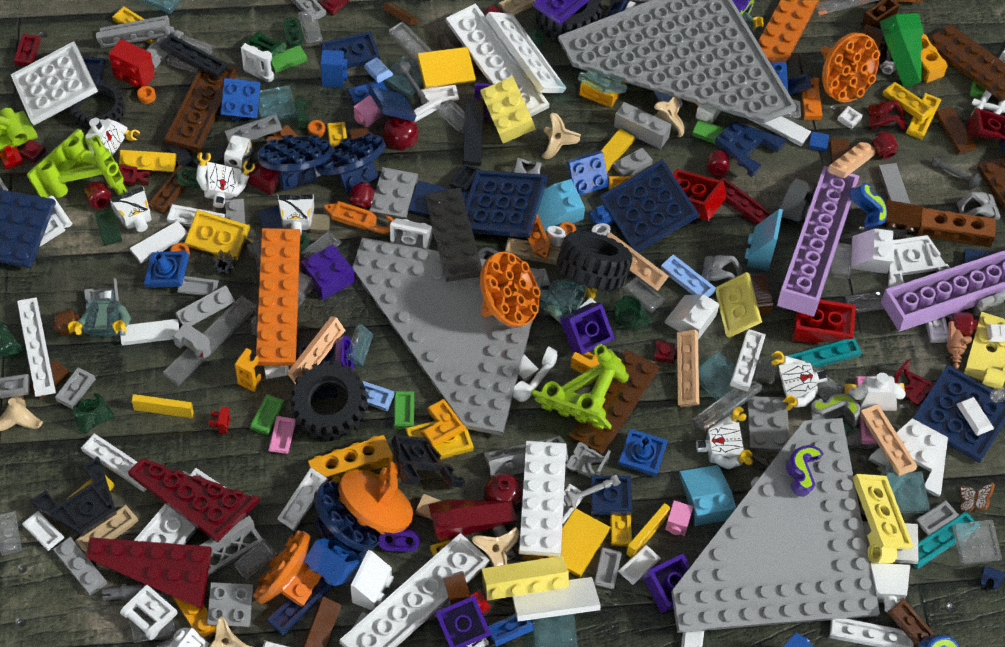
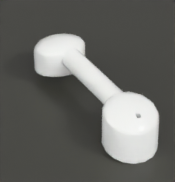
M604 223L597 224L592 228V232L607 236L610 233V226ZM549 226L547 228V237L550 244L553 246L562 245L565 237V231L558 226Z
M548 346L542 360L543 367L530 384L520 381L514 386V399L524 402L532 396V389H536L549 370L555 365L558 356L556 350Z

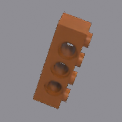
M923 208L917 236L928 235L929 238L991 247L995 239L996 219Z

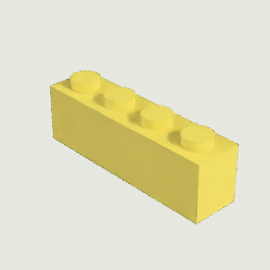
M551 557L482 568V584L488 601L568 588L569 575L564 557Z

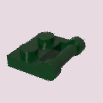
M256 32L244 42L262 52H271L272 58L279 52L283 53L286 50V43L270 39L261 32ZM244 43L239 47L240 53H241V47L244 45Z

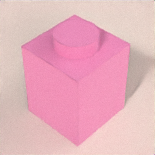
M370 95L354 106L356 122L365 127H369L382 117V113Z
M674 500L665 530L674 535L685 536L693 506Z

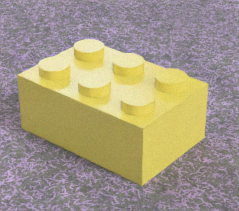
M513 76L480 90L502 143L536 130Z

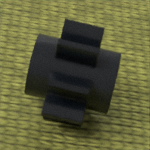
M220 250L218 255H214L212 258L216 261L212 267H216L218 273L225 271L228 274L229 268L234 269L236 266L232 263L236 257H232L230 250L228 252Z

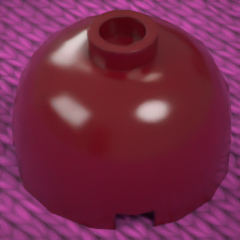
M392 116L384 124L383 139L389 148L404 151L407 147L411 146L412 148L417 143L419 130L415 121Z
M496 474L485 485L484 501L512 502L514 511L519 509L523 499L522 484L511 474Z

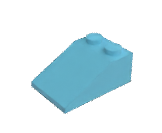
M572 179L553 184L544 190L537 214L545 231H547L549 226H559L563 222L576 223L584 219L585 206Z
M778 209L755 226L754 232L749 234L747 244H751V246L746 248L744 258L748 259L746 267L769 271L778 238L783 209Z
M719 465L679 472L688 505L693 506L691 516L694 526L726 521L736 509L732 491Z

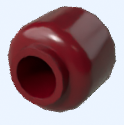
M879 132L872 141V146L876 149L875 153L878 157L889 159L896 155L898 144L892 133Z
M715 150L709 153L707 157L708 173L715 177L726 175L730 170V157L722 150Z
M95 181L85 188V197L92 208H104L110 203L112 196L104 182Z
M366 182L355 184L352 186L349 202L352 206L366 210L372 205L375 191Z
M955 312L952 317H949V322H954L955 328L962 333L963 337L971 336L973 331L977 330V319H973L971 313Z

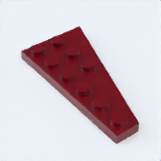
M144 458L139 460L128 471L131 478L216 543L260 502L258 496H249L243 494L240 490H231L223 487L222 484L195 475L192 477L184 474L183 471H174L165 468L162 464Z
M89 537L87 559L203 610L212 553L210 546Z

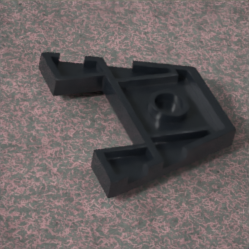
M395 435L391 440L403 484L417 485L421 478L416 470L439 471L448 487L462 488L465 484V480L462 477L458 479L453 473L455 469L450 464H444L440 459L442 455L426 438Z
M98 456L83 465V470L93 482L64 502L57 505L46 490L30 500L35 508L81 537L117 514Z

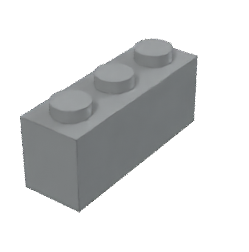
M623 102L615 114L614 128H621L636 138L662 149L669 138L671 124Z

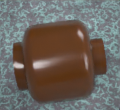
M73 309L56 313L54 319H52L56 333H60L61 336L70 335L68 324L72 321H78L81 316L79 313L75 314Z

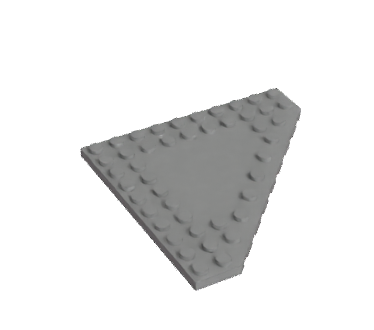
M650 0L558 36V40L572 66L761 123H766L796 111L797 106L732 0Z
M362 238L352 267L354 274L362 282L368 294L372 296L382 314L387 317L392 328L399 334L409 352L414 355L424 373L431 379L439 394L441 393L466 429L503 436L513 399L514 387L519 376L533 320L527 325L514 328L501 323L494 315L487 318L481 315L483 295L480 286V273L486 261L485 259ZM530 268L537 287L541 291L545 270Z
M842 418L803 421L671 591L677 633L872 617L880 614L857 492L852 480L853 471ZM814 445L824 453L820 459L807 463L816 485L807 496H797L791 489V483L795 479L788 474L786 461L794 450L801 446Z

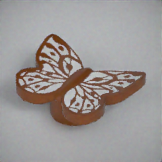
M991 482L977 491L968 486H961L960 495L964 501L960 504V509L967 513L973 511L974 508L979 511L987 510L990 504L989 498L993 494L995 484Z

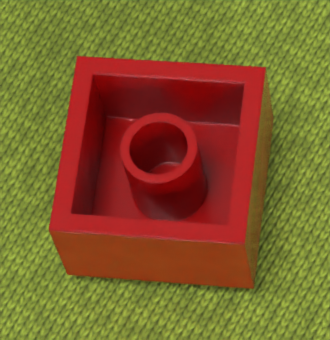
M122 39L109 52L113 76L116 79L123 80L133 87L141 88L147 86L155 76L150 52Z

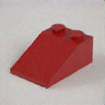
M676 169L673 173L699 213L700 217L698 218L709 221L727 198L724 181Z
M820 300L814 317L795 311L792 340L819 343L853 339L856 305Z

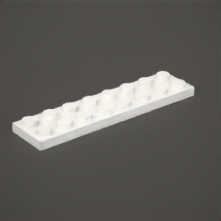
M476 4L446 18V23L461 44L464 47H468L471 58L491 84H496L513 76L531 117L549 108L546 98L535 89L532 81L525 75L522 67L517 64L514 56L507 50L504 42L499 39L498 34L489 25V21Z
M460 533L340 639V644L344 647H397L449 600L443 581L444 576L463 571L468 583L482 571V568L489 564L490 560Z

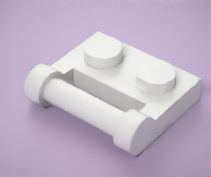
M244 43L241 47L243 70L266 82L273 81L274 73L271 71V52H262L256 47ZM261 61L264 63V71L262 70Z
M148 585L139 591L120 611L121 615L125 618L128 617L146 633L145 636L150 640L154 639L159 631L178 614L174 607ZM139 607L155 623L150 626L133 610Z

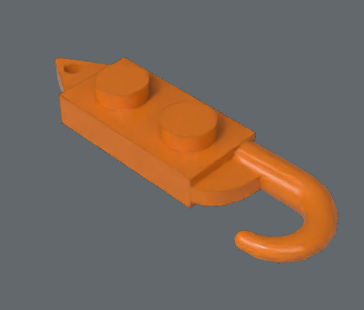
M340 201L335 204L324 205V209L331 215L332 220L380 234L390 232V225L387 227L376 225V215L371 211ZM388 215L386 216V219H388L391 224V222L394 219Z
M537 214L528 241L535 256L538 255L548 260L552 247Z

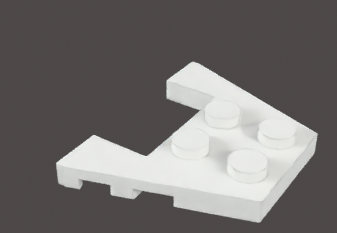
M928 235L893 240L888 288L903 284L902 276L930 271L940 272L950 268L948 264L944 263L940 257V252Z
M912 418L896 433L915 463L930 471L922 489L938 498L942 490L948 437ZM878 448L868 459L882 468H885L888 463V459L881 448Z

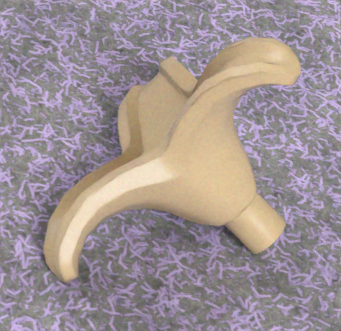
M672 96L668 102L662 101L655 104L654 108L659 111L653 116L673 124L677 128L678 137L680 138L684 134V124L677 115L681 103L679 98Z
M556 113L550 114L552 127L544 128V133L549 138L548 148L542 155V158L546 160L555 156L562 145L576 144L580 141L581 134L565 129L562 119Z
M24 395L15 396L8 400L7 409L0 417V431L6 430L15 424L30 429H38L43 424V421L35 417L26 408Z
M514 527L509 532L495 538L473 536L472 542L488 555L493 567L507 565L506 552L517 542L520 532L517 527Z
M224 617L218 618L216 635L209 647H252L243 643L232 633Z

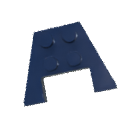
M733 121L716 137L714 143L725 151L729 157L732 155L738 161L737 165L744 167L748 170L747 174L753 177L760 170L762 164L748 156L760 144L778 152L785 145L786 139Z

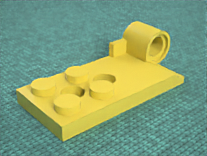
M981 312L964 374L976 381L982 382L985 386L1001 391L1005 382V342H989L986 326L990 324L1005 325V319ZM986 347H992L996 352H989Z
M856 474L852 477L872 531L867 535L870 543L868 558L872 563L892 564L897 558V549H912L914 546L887 476Z

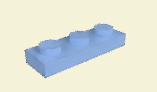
M672 255L661 265L660 270L692 295L704 294L710 297L715 292L716 287L675 255Z

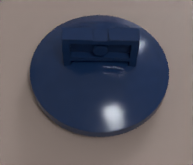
M367 133L362 137L352 140L345 138L339 142V145L331 146V157L324 163L315 166V168L321 175H338L345 192L350 193L353 185L360 182L369 183L379 177L373 161L384 151L386 144L382 137L379 135L375 136L372 133Z
M285 135L283 139L267 141V145L259 150L257 156L261 166L279 171L280 187L283 190H287L300 184L316 181L315 166L327 161L332 155V149L328 141L320 139L318 135H311L309 137Z
M331 480L322 483L314 493V503L319 515L314 523L322 538L335 536L345 545L358 551L366 552L374 549L380 543V539L378 540L380 533L376 529L359 524L357 518L339 500L338 482Z

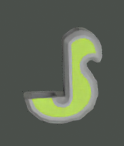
M843 393L834 394L829 397L826 403L822 399H817L812 403L811 420L834 419L844 415L852 428L858 425L860 405L850 395Z

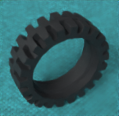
M93 80L98 92L70 106L73 120L82 129L85 127L89 131L91 128L89 122L93 118L111 119L114 121L122 119L125 110L123 97L117 86H112L110 82L105 83L104 80H101L98 83L97 80ZM96 95L107 96L114 100L113 108L100 116H89L83 114L79 109L83 101Z

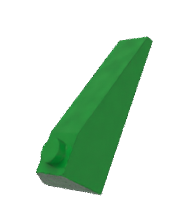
M896 14L880 21L884 39L903 87L906 89L920 83L922 75L923 26L919 14Z

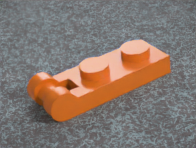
M813 77L810 79L812 88L801 92L804 120H822L819 77Z

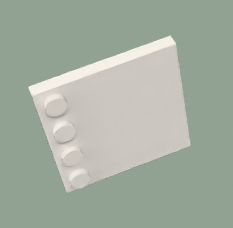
M74 41L11 74L33 125L98 92Z

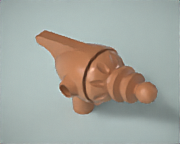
M950 321L946 347L949 354L952 355L950 356V359H952L951 363H954L952 367L958 369V363H961L960 359H962L960 355L965 352L966 344L972 343V338L970 336L963 337L962 333L955 328L954 322Z

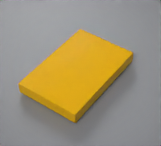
M468 47L417 54L424 89L471 83L476 80Z
M197 210L184 244L218 255L220 250L223 252L230 250L232 257H236L234 261H238L250 226Z
M432 421L405 428L406 435L423 437L421 435L422 430L436 422ZM468 429L435 447L442 455L440 459L474 451Z
M576 508L562 528L561 556L564 557L568 572L580 578L608 535L611 527Z

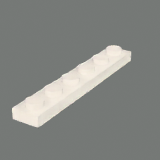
M37 297L19 300L17 303L35 396L56 393Z

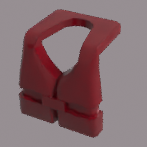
M898 101L869 105V128L871 130L895 121L898 122L902 130H905V112ZM896 106L901 118L896 115H889L888 112Z
M908 359L895 372L894 382L898 383L899 376L904 370V375L910 382V385H904V398L906 400L909 399L910 403L915 406H919L935 384L910 372L911 360Z

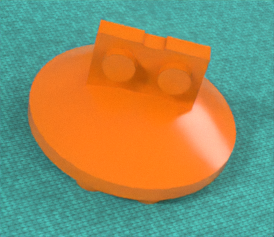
M859 32L850 33L839 39L832 48L824 45L820 50L825 61L822 72L823 86L826 93L832 99L839 102L854 101L861 98L875 82L880 52L875 41L868 35Z
M498 252L488 257L480 273V286L483 295L481 315L486 318L494 315L501 323L514 328L529 324L539 311L541 292L537 287L528 263L523 262L516 255L509 252Z
M391 461L387 467L381 470L380 475L371 471L356 469L345 473L340 480L338 486L339 500L357 518L359 524L376 529L381 534L386 532L398 533L404 531L413 519L412 506L404 493L398 488V466L396 463Z
M298 530L294 536L291 535L285 543L287 547L283 552L281 551L277 557L274 556L268 565L270 569L259 578L257 583L260 585L252 595L255 597L256 602L262 605L282 593L300 607L304 606L312 593V589L322 577L319 573L311 571L308 567L309 565L304 562L310 540L308 533Z

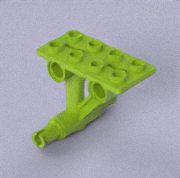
M4 108L0 111V152L4 151L3 147L11 145V148L28 142L29 139L34 140L38 138L24 111L14 113L11 108Z
M80 129L72 133L27 173V177L38 196L46 198L49 196L60 198L66 195L68 192L66 182L98 175L104 176L109 186L113 187L117 196L128 192V190H126L123 184L124 178L118 164L115 162L109 149L104 147L100 136L94 135L88 140L94 151L93 154L91 151H88L85 136Z
M598 344L594 348V353L598 356L597 359L600 364L563 386L550 381L544 385L541 392L533 389L531 391L535 401L542 404L541 407L548 411L554 409L562 416H574L577 421L584 424L588 421L593 423L594 427L601 430L604 428L611 429L612 425L605 419L606 411L602 407L606 400L604 397L613 378L617 379L618 382L625 383L629 375L624 364L621 362L622 360L612 350L607 349L605 345ZM596 381L592 392H589V394L580 395L576 393Z

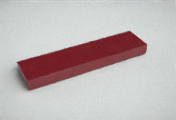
M722 177L720 181H724L727 196L725 202L756 225L773 214L726 178Z

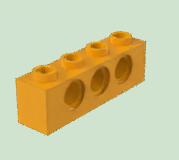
M923 33L921 77L928 83L944 77L948 65Z
M381 435L373 436L361 443H353L344 449L333 450L324 456H316L309 460L308 464L309 469L313 468L328 478V481L332 480L339 483L348 471L356 469L374 471L388 466L391 461L393 462V454L385 436ZM366 453H373L370 456L365 455ZM348 459H353L354 461H353V462H347L346 460H348ZM335 466L333 469H328L327 467Z

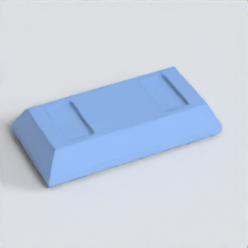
M377 57L367 62L364 66V69L377 83L393 75Z

